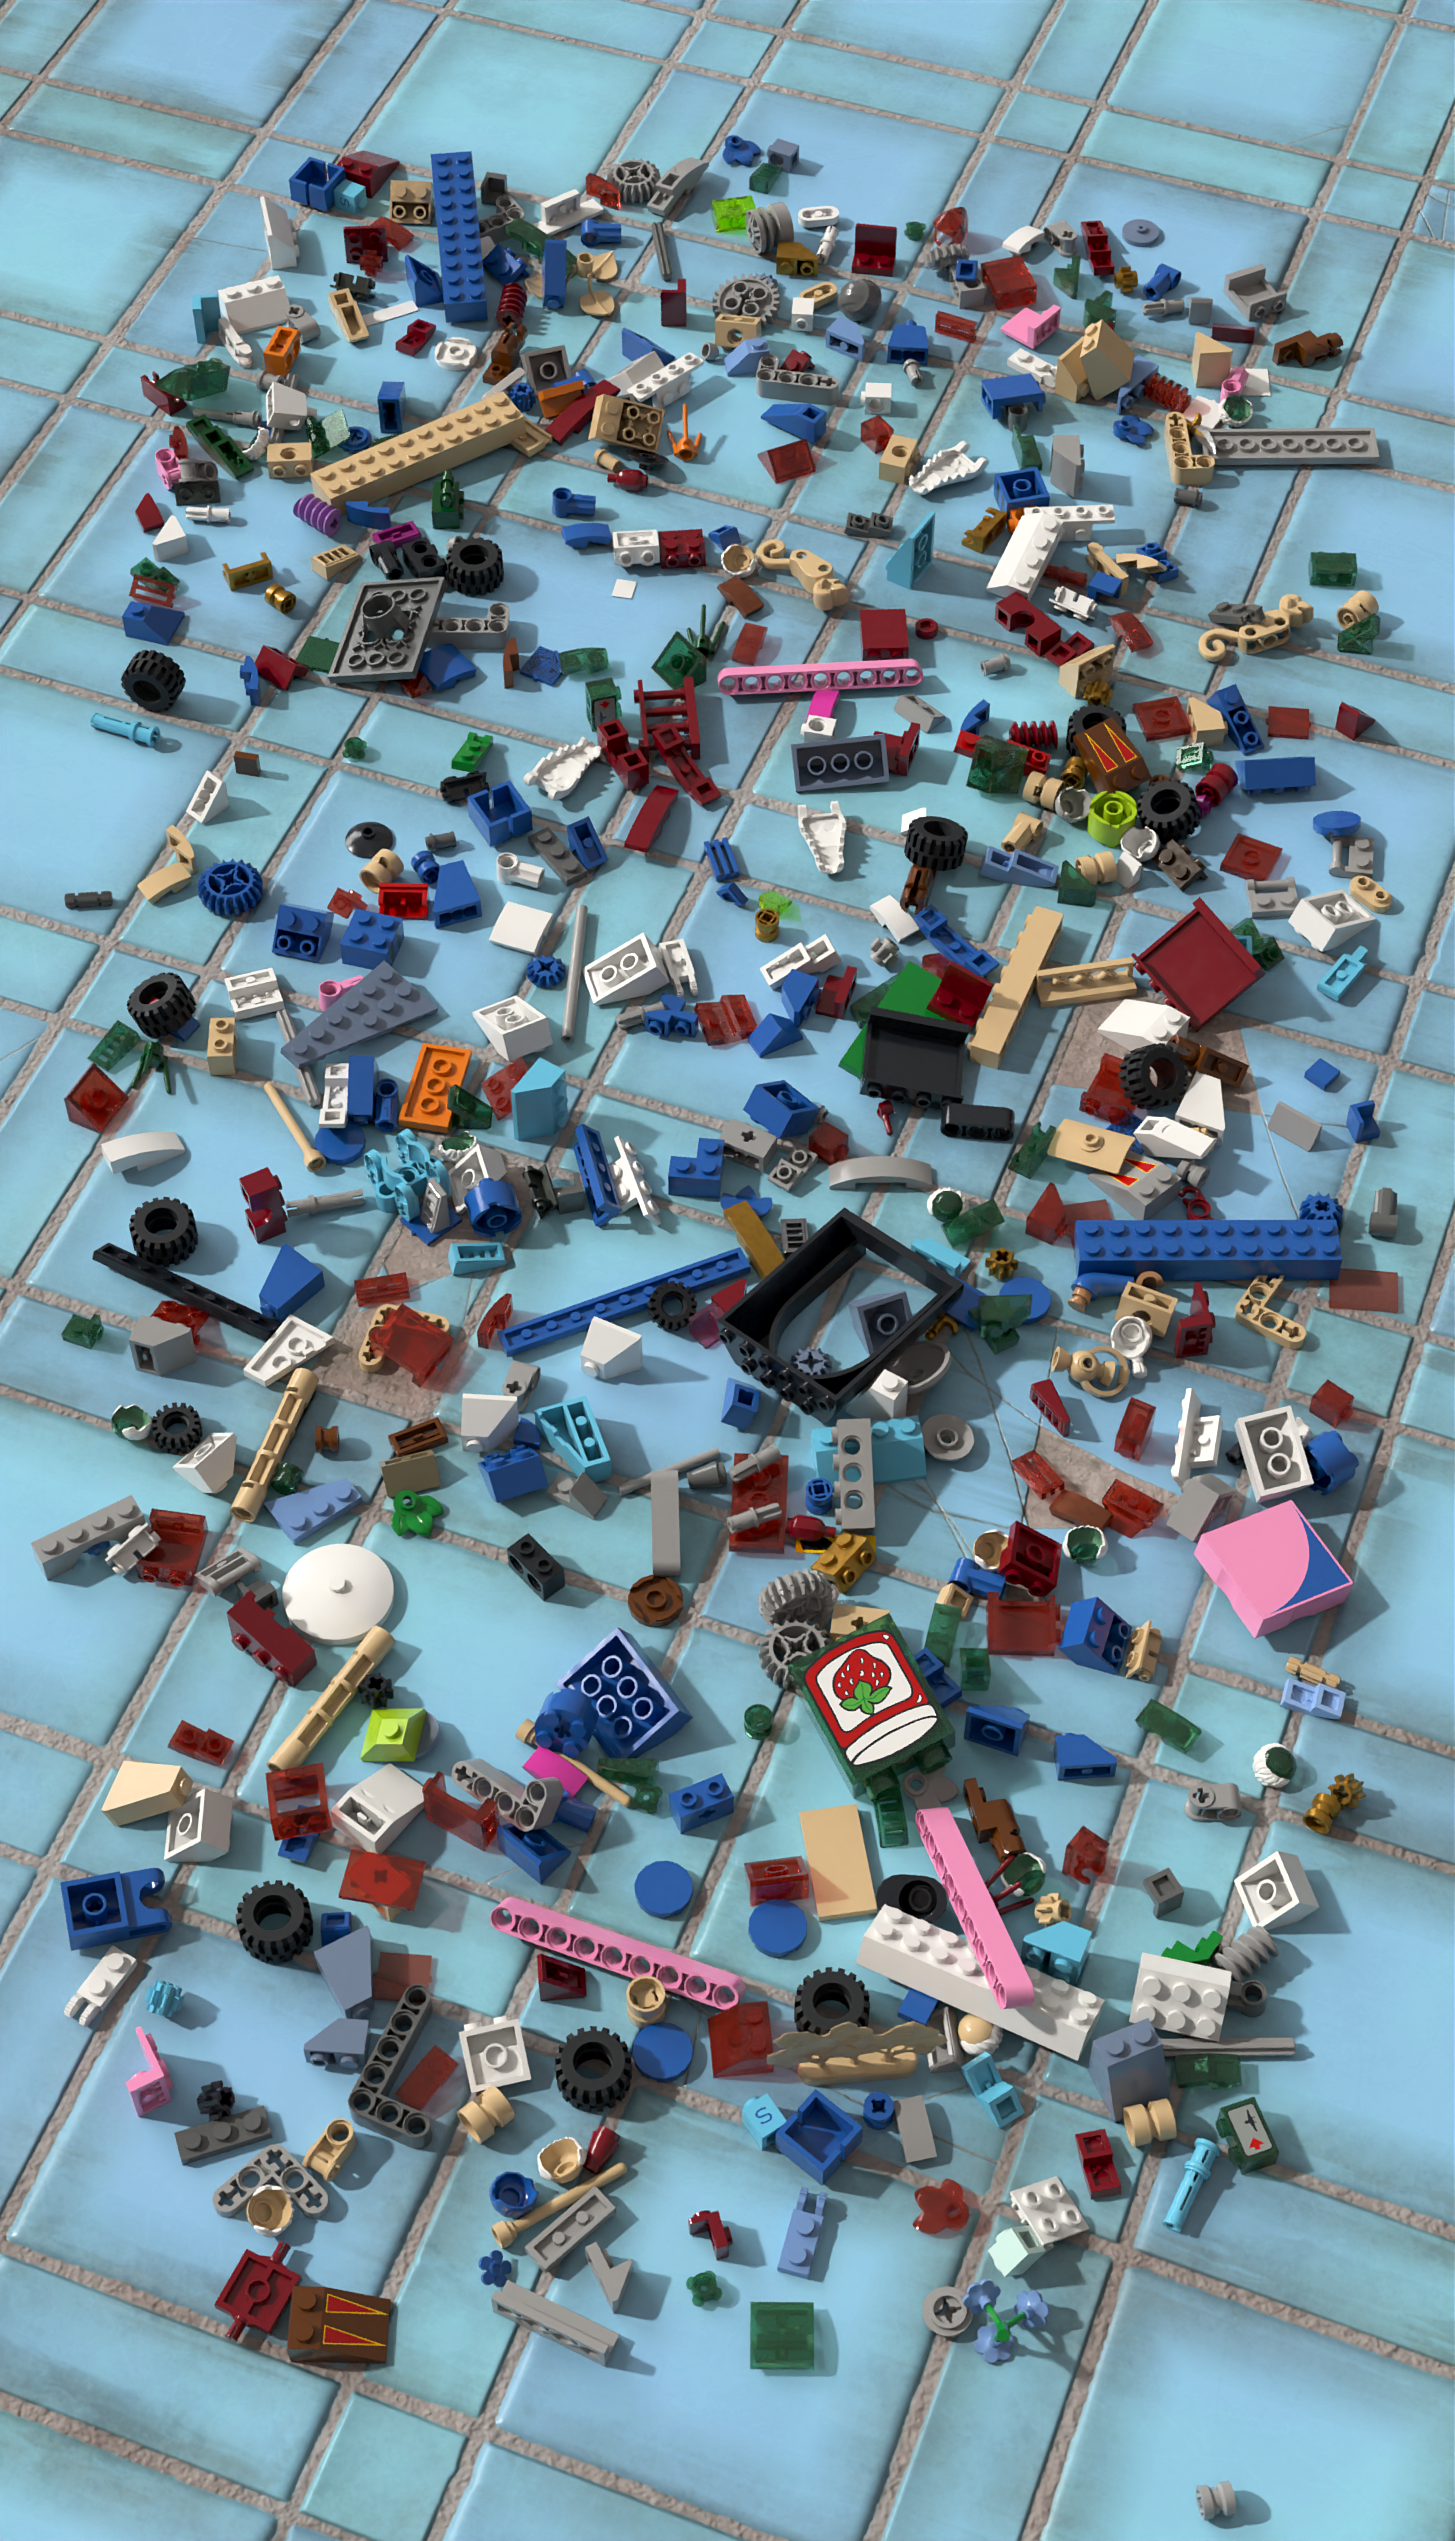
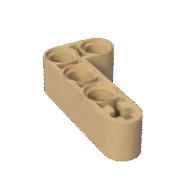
M1180 412L1168 413L1165 421L1164 440L1172 482L1181 486L1207 485L1211 483L1215 465L1214 458L1209 455H1192L1185 416Z

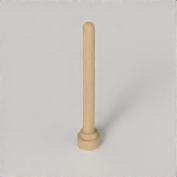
M270 1082L266 1083L264 1090L303 1151V1162L308 1171L317 1172L321 1170L326 1164L323 1154L312 1148L274 1085Z
M526 1719L518 1728L515 1737L524 1744H536L539 1747L535 1740V1723L530 1719ZM554 1752L588 1777V1782L624 1807L631 1806L632 1798L576 1758H568L563 1753Z
M618 2163L513 2222L508 2220L505 2223L500 2221L491 2226V2231L497 2244L501 2249L513 2244V2239L518 2237L517 2234L579 2200L594 2186L599 2189L627 2172L626 2164Z

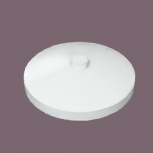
M351 1544L327 1545L304 1555L290 1569L284 1581L282 1591L284 1610L290 1624L305 1638L325 1645H346L364 1639L373 1626L381 1627L391 1613L395 1596L392 1575L383 1560L373 1552Z

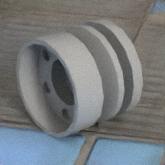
M784 202L770 204L766 207V210L763 207H758L746 212L747 235L756 253H764L765 250L771 251L773 246L778 248V241L794 242L793 222Z

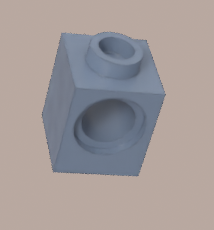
M778 138L768 147V166L790 174L799 163V145Z

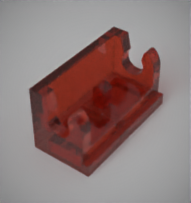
M1082 1826L1066 1846L1062 1874L1065 1876L1069 1874L1080 1883L1089 1885L1091 1880L1082 1874V1870L1089 1869L1092 1873L1101 1876L1105 1871L1110 1843L1085 1826Z

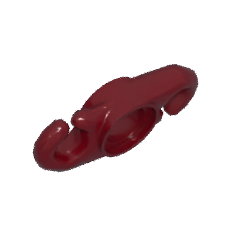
M1186 1186L1180 1190L1179 1197L1183 1198L1182 1202L1186 1206L1188 1220H1214L1210 1213L1211 1206L1200 1189ZM1186 1193H1193L1196 1196L1193 1199L1183 1198ZM1202 1208L1206 1213L1204 1215H1196L1192 1212V1209Z

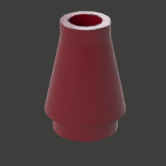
M599 2125L596 2131H592L583 2168L598 2175L603 2165L620 2146L618 2143L620 2135L602 2125Z

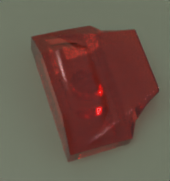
M1115 1479L1102 1498L1104 1508L1113 1514V1519L1107 1527L1128 1538H1132L1143 1529L1150 1528L1162 1512L1164 1506L1160 1501L1118 1479Z

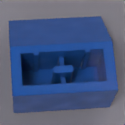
M290 903L279 904L272 952L319 962L331 936L334 912Z
M517 1445L510 1448L509 1453L503 1455L493 1453L485 1456L484 1461L478 1462V1467L490 1496L496 1503L548 1486L540 1455L529 1446Z
M1098 1597L1072 1602L1058 1649L1077 1665L1117 1675L1119 1674L1133 1627Z

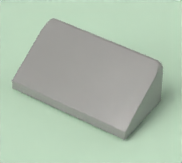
M914 694L899 696L894 707V711L910 723L920 724V729L925 733L932 731L946 719L945 715Z
M1279 1101L1267 1128L1310 1152L1320 1140L1323 1125Z
M948 2007L934 2011L926 2026L939 2030V2035L946 2036L948 2040L947 2043L936 2046L934 2052L927 2054L929 2070L932 2074L959 2071L966 2064L964 2050L959 2043L958 2016L956 2012Z

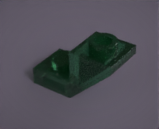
M1245 918L1229 930L1233 935L1251 936L1252 957L1265 971L1270 970L1285 958L1274 937H1261L1252 918Z

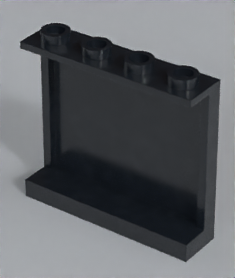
M872 1006L866 1020L859 1094L867 1095L871 1098H883L898 1103L904 1102L920 1107H931L941 1110L944 1105L949 1103L961 1104L964 1096L961 1095L964 1047L969 1033V1025Z

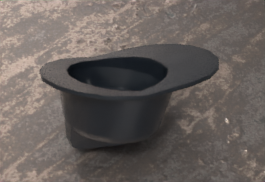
M892 1875L881 1883L876 1894L879 1910L885 1904L917 1919L925 1920L928 1923L938 1920L945 1912L948 1903L947 1893L943 1885L935 1878L928 1876Z

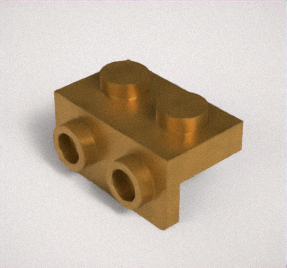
M843 1531L810 1568L811 1570H817L818 1573H823L827 1580L835 1583L840 1593L845 1594L876 1560L877 1556L868 1538Z

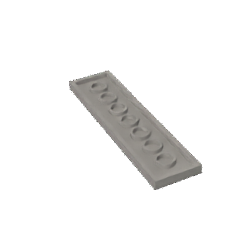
M1374 428L1204 429L1209 431L1213 437L1216 449L1215 456L1201 443L1202 455H1209L1214 458L1215 465L1378 464L1379 462Z

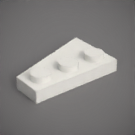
M290 1314L243 1369L244 1376L267 1387L334 1344V1338Z

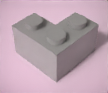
M1211 1473L1195 1476L1191 1479L1188 1478L1181 1488L1183 1494L1180 1500L1176 1501L1168 1511L1170 1518L1166 1525L1193 1542L1200 1540L1201 1535L1206 1533L1214 1517L1225 1512L1237 1490Z

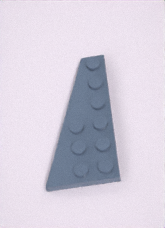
M384 960L284 1045L280 1053L297 1069L325 1059L327 1055L337 1051H345L349 1046L357 1043L362 1044L392 1032L396 1027L406 1023H414L426 1015H434L437 1013L438 1008Z

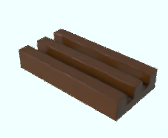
M438 1417L388 1435V1441L392 1445L394 1453H396V1458L427 1451L449 1443L448 1436ZM434 1428H437V1429L434 1430V1431L428 1432V1433H426V1434H422V1433H424V1432H426V1431H429V1430H432V1429H434ZM410 1437H413V1438L410 1439V1440L404 1441V1442L399 1443V1444L397 1443V1442H400V1441H402V1440H405V1439H408V1438H410Z

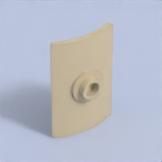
M1064 1119L1055 1132L1047 1154L1119 1174L1124 1159L1136 1138L1070 1119Z

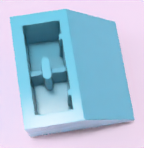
M1062 1921L1028 1934L1023 1940L1020 1959L1023 1965L1033 1967L1046 1975L1063 1980L1067 1984L1076 1987L1087 1959L1092 1931Z

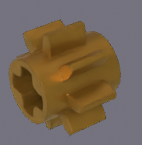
M1131 266L1119 268V272L1114 273L1115 288H1121V293L1133 291V287L1138 285L1137 272L1131 271Z
M1096 680L1092 684H1087L1083 699L1088 700V706L1090 704H1094V706H1099V704L1109 706L1113 690L1109 689L1108 683Z
M1004 1247L995 1251L991 1250L990 1258H986L985 1267L989 1268V1276H994L1000 1281L1007 1277L1012 1278L1013 1270L1018 1268V1260H1014L1015 1252H1010Z
M1350 1773L1346 1777L1342 1774L1335 1776L1334 1780L1337 1784L1329 1785L1328 1789L1331 1790V1796L1341 1804V1810L1348 1806L1352 1809L1360 1806L1357 1799L1366 1797L1362 1787L1364 1782H1359L1355 1779L1354 1773Z

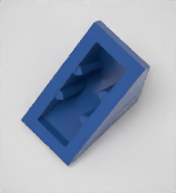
M769 1013L748 1037V1043L759 1058L802 1040L803 1035L791 1019Z

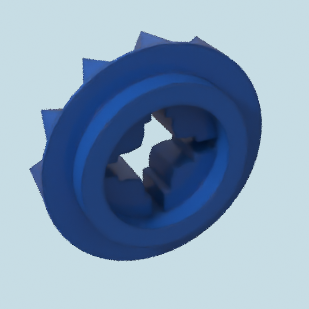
M348 427L338 434L337 442L339 448H343L344 452L350 450L353 454L355 451L361 452L363 449H369V444L372 443V436L363 427Z
M542 954L539 959L533 957L532 962L527 964L526 973L527 978L534 985L552 987L564 979L566 969L561 959H555L553 954L550 957H545ZM543 967H544L545 969L550 968V972H548V971H546V970L542 971V968H543Z

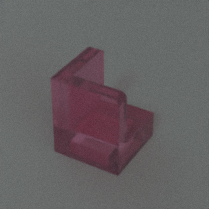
M714 1302L710 1303L689 1318V1334L705 1349L710 1348L720 1341L717 1320L725 1312Z

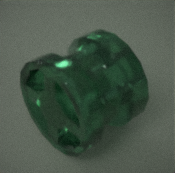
M280 1463L277 1468L278 1475L272 1479L271 1487L276 1492L285 1496L297 1493V1484L302 1481L304 1472L294 1464Z
M762 1704L748 1707L744 1714V1730L748 1737L754 1740H763L771 1734L773 1720L771 1710Z

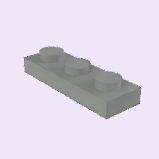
M594 2186L527 2244L525 2252L546 2274L616 2213V2207Z

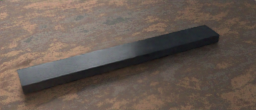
M107 1243L93 1252V1260L265 1341H268L282 1325V1323L111 1243Z

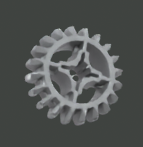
M634 158L633 160L625 159L624 162L618 161V164H612V168L608 169L606 184L612 198H617L618 201L623 200L625 204L628 202L633 204L639 202L642 204V201H649L657 192L656 184L661 177L659 169L656 168L655 164H650V161L644 162L642 158L640 160H635Z
M805 1569L802 1572L796 1570L794 1573H786L785 1576L777 1577V1580L768 1583V1587L761 1589L762 1593L758 1595L760 1614L767 1625L771 1626L774 1623L783 1626L785 1618L789 1623H793L796 1617L799 1623H804L807 1618L813 1622L814 1618L821 1617L823 1612L827 1611L829 1605L833 1603L832 1588L827 1578H825L823 1573H818L817 1570L809 1571V1569Z
M797 1617L793 1623H789L785 1618L783 1626L774 1623L773 1631L767 1630L765 1638H762L760 1641V1650L758 1652L760 1667L765 1670L767 1678L773 1677L775 1685L783 1682L785 1690L789 1685H794L795 1690L798 1691L800 1685L806 1687L803 1681V1673L817 1659L813 1656V1652L809 1650V1647L812 1645L820 1656L833 1648L832 1638H828L826 1630L820 1631L818 1623L810 1626L808 1618L804 1623H799ZM776 1650L781 1652V1656L784 1657L782 1663L774 1654Z

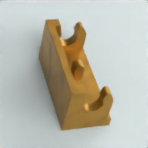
M988 507L985 511L994 517L985 515L973 531L967 530L964 533L967 537L962 539L961 545L983 554L1006 529L1007 512H1001L995 508Z
M265 552L260 553L262 560L230 569L227 563L222 564L224 569L222 571L223 577L231 591L273 579L271 561Z

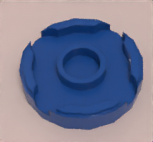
M1347 811L1324 812L1313 818V830L1324 836L1328 835V832H1334V836H1346L1356 833L1359 827H1361V817L1358 814Z
M347 1121L345 1128H320L315 1135L314 1144L315 1149L323 1154L327 1163L333 1162L336 1165H345L361 1157L366 1145V1139L363 1130L356 1123Z
M1018 1277L1011 1279L1003 1285L999 1292L998 1306L1001 1313L1012 1322L1014 1320L1021 1322L1020 1324L1025 1325L1039 1322L1047 1315L1050 1308L1051 1295L1048 1288L1042 1282L1034 1278Z
M656 1861L645 1866L638 1874L634 1884L635 1897L639 1907L648 1915L657 1918H668V1916L674 1914L676 1916L682 1913L689 1906L693 1896L692 1879L687 1870L679 1864L670 1861Z
M772 1899L763 1902L754 1909L749 1918L748 1934L759 1952L770 1957H785L802 1947L807 1935V1921L803 1911L796 1904L787 1900Z
M658 2022L647 2026L639 2032L634 2040L632 2053L635 2067L647 2079L651 2078L662 2083L677 2080L686 2073L692 2061L693 2047L690 2037L682 2028L673 2023Z

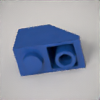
M791 969L782 985V1004L791 1021L799 1028L803 1020L809 1018L811 1006L813 1003L818 1002L821 989H819L818 977Z
M729 1377L721 1422L746 1430L757 1414L760 1391L754 1385Z

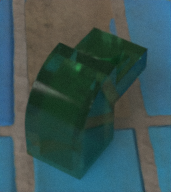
M1105 290L1094 301L1089 298L1086 299L1083 315L1085 329L1090 324H1095L1100 320H1103L1105 323L1112 321L1115 328L1117 310L1111 308L1112 292Z

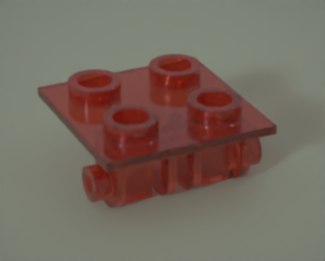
M522 1056L480 1083L498 1121L512 1112L511 1090L528 1072L527 1065Z
M162 1300L150 1317H158L163 1321L174 1324L180 1323L191 1328L194 1345H198L200 1335H197V1333L210 1317V1314L193 1306L178 1304L176 1301Z

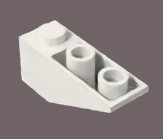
M1147 1116L1133 1133L1146 1155L1155 1157L1203 1159L1216 1143L1215 1139L1166 1117Z

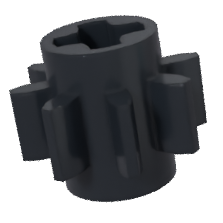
M381 1673L371 1676L366 1675L365 1684L358 1685L361 1703H367L371 1706L372 1710L382 1706L386 1708L387 1700L394 1698L392 1680H385Z
M222 2080L201 2086L202 2092L197 2098L200 2114H209L210 2121L230 2116V2109L235 2103L232 2088L223 2087Z

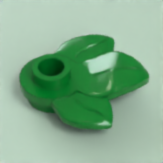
M403 1490L397 1493L394 1498L393 1507L395 1512L391 1517V1526L398 1536L404 1535L410 1529L418 1535L430 1537L433 1529L432 1517L442 1515L444 1510L442 1505L431 1496H418L414 1491ZM404 1499L411 1500L412 1505L406 1506L403 1504L402 1501Z

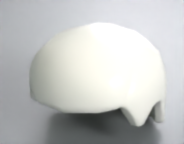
M1147 826L1144 829L1131 827L1123 834L1120 841L1122 850L1130 854L1138 862L1153 858L1160 846L1158 834Z

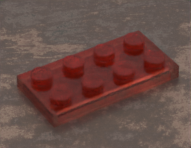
M735 1453L734 1466L748 1459L749 1454ZM781 1455V1460L763 1468L760 1474L754 1473L738 1483L733 1481L731 1516L749 1511L750 1507H753L755 1510L773 1503L780 1505L782 1516L759 1524L757 1529L752 1527L735 1534L730 1532L729 1552L784 1554L789 1455Z

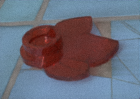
M945 2179L940 2189L934 2186H925L916 2190L915 2200L923 2212L915 2219L913 2227L927 2234H937L945 2228L952 2230L963 2228L968 2222L970 2211L967 2204L963 2201L964 2192L961 2186L951 2179ZM958 2210L955 2215H949L950 2212Z

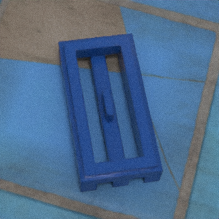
M727 837L722 838L721 842L715 839L711 844H709V841H705L704 849L716 882L740 877V871ZM721 848H724L725 854L727 856L728 862L732 870L731 873L729 871ZM712 850H716V853L718 855L720 864L724 872V874L722 875L720 874Z

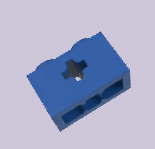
M720 1773L670 1793L669 1811L680 1834L734 1813V1796L723 1774Z

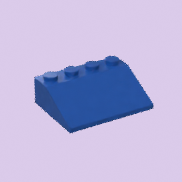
M618 1627L556 1683L560 1690L566 1688L575 1689L586 1694L592 1700V1706L595 1711L597 1708L599 1713V1719L593 1736L617 1768L624 1766L672 1737L693 1718L635 1638Z

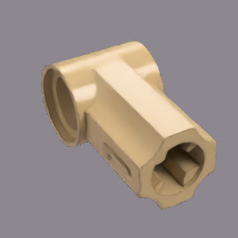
M1020 812L1013 823L1012 830L1002 841L1001 848L1009 854H1012L1015 849L1023 851L1031 840L1035 841L1039 837L1043 828V821Z

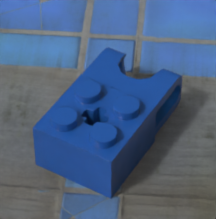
M148 1868L121 1874L119 1871L60 1882L71 1951L169 1931L173 1922L168 1910L164 1908L149 1909L142 1905V1901L146 1896L163 1888L165 1883L164 1872L159 1868Z

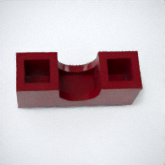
M1017 591L996 603L995 620L1009 632L1020 627L1026 628L1024 645L1039 657L1046 654L1061 640L1062 628Z
M617 718L597 725L598 746L602 748V753L626 789L630 791L649 784V763L639 748L631 750L628 732L620 720Z
M266 1167L239 1178L242 1196L249 1206L245 1210L247 1225L257 1244L286 1233L285 1221H288V1218L282 1207L285 1205V1201L279 1191L282 1190L279 1177L277 1175L273 1176L269 1168Z

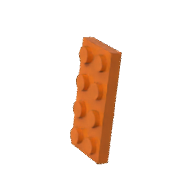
M429 1043L422 1044L398 1118L399 1126L442 1133L449 1132L472 1058L471 1050Z

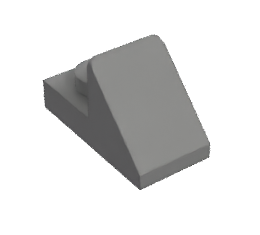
M1188 297L1189 324L1210 323L1213 299Z
M560 1471L546 1491L547 1498L592 1520L595 1519L608 1500L607 1496L584 1472L581 1473L578 1479H575Z
M597 2242L585 2247L586 2259L612 2312L615 2313L620 2309L634 2270L633 2259L613 2267L607 2250L601 2251Z

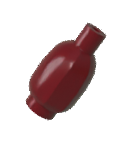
M625 469L617 474H608L607 481L608 483H616L623 490L637 492L642 488H647L648 475L643 474L640 470Z
M796 1515L793 1518H787L785 1534H790L795 1540L816 1542L820 1541L823 1537L835 1538L836 1527L825 1526L824 1522L816 1517Z

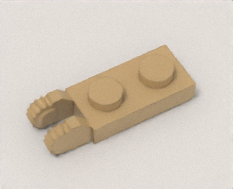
M1095 542L1088 544L1087 551L1089 554L1086 556V562L1096 573L1099 571L1121 579V596L1126 594L1129 582L1128 574L1103 552L1101 545Z

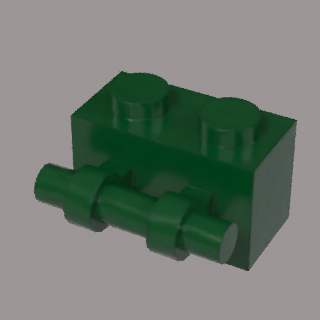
M445 470L441 477V482H433V529H460V520L464 519V506H460L465 504L464 491H460L459 482H454L452 472Z

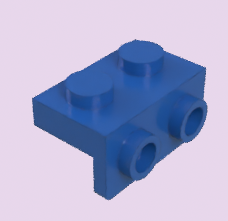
M498 243L482 260L483 264L504 285L513 283L521 273L527 278L530 276L525 270L528 266L520 258L515 260L516 254L508 246L504 249Z

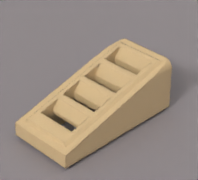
M343 544L312 557L311 566L314 572L329 580L359 559L360 556Z

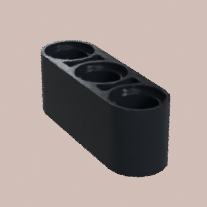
M949 1103L942 1108L940 1131L948 1137L1008 1141L1014 1136L1015 1112L1006 1107Z

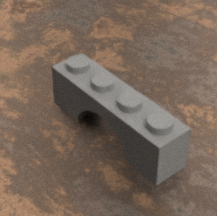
M130 1495L32 1542L31 1546L35 1559L48 1581L73 1569L77 1558L95 1544L110 1540L123 1544L129 1539L128 1534L136 1526H143L145 1524L144 1515L133 1496Z

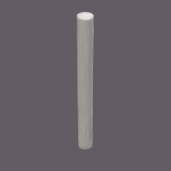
M716 1447L657 1471L678 1470L679 1474L720 1458L721 1455ZM651 1473L618 1485L617 1488L620 1495L623 1496L651 1485Z

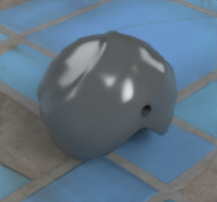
M867 279L848 282L842 287L838 296V308L851 321L861 322L867 320L880 306L881 290L877 284Z

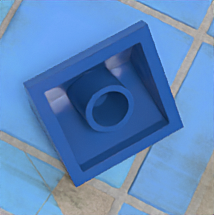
M407 254L405 256L406 278L415 305L420 307L444 302L443 286L439 274Z
M627 328L622 329V355L632 362L653 351L656 352L664 367L674 361L675 356L648 338Z
M507 1823L500 1825L496 1830L498 1849L540 1885L572 1853L545 1829L524 1832L513 1824Z

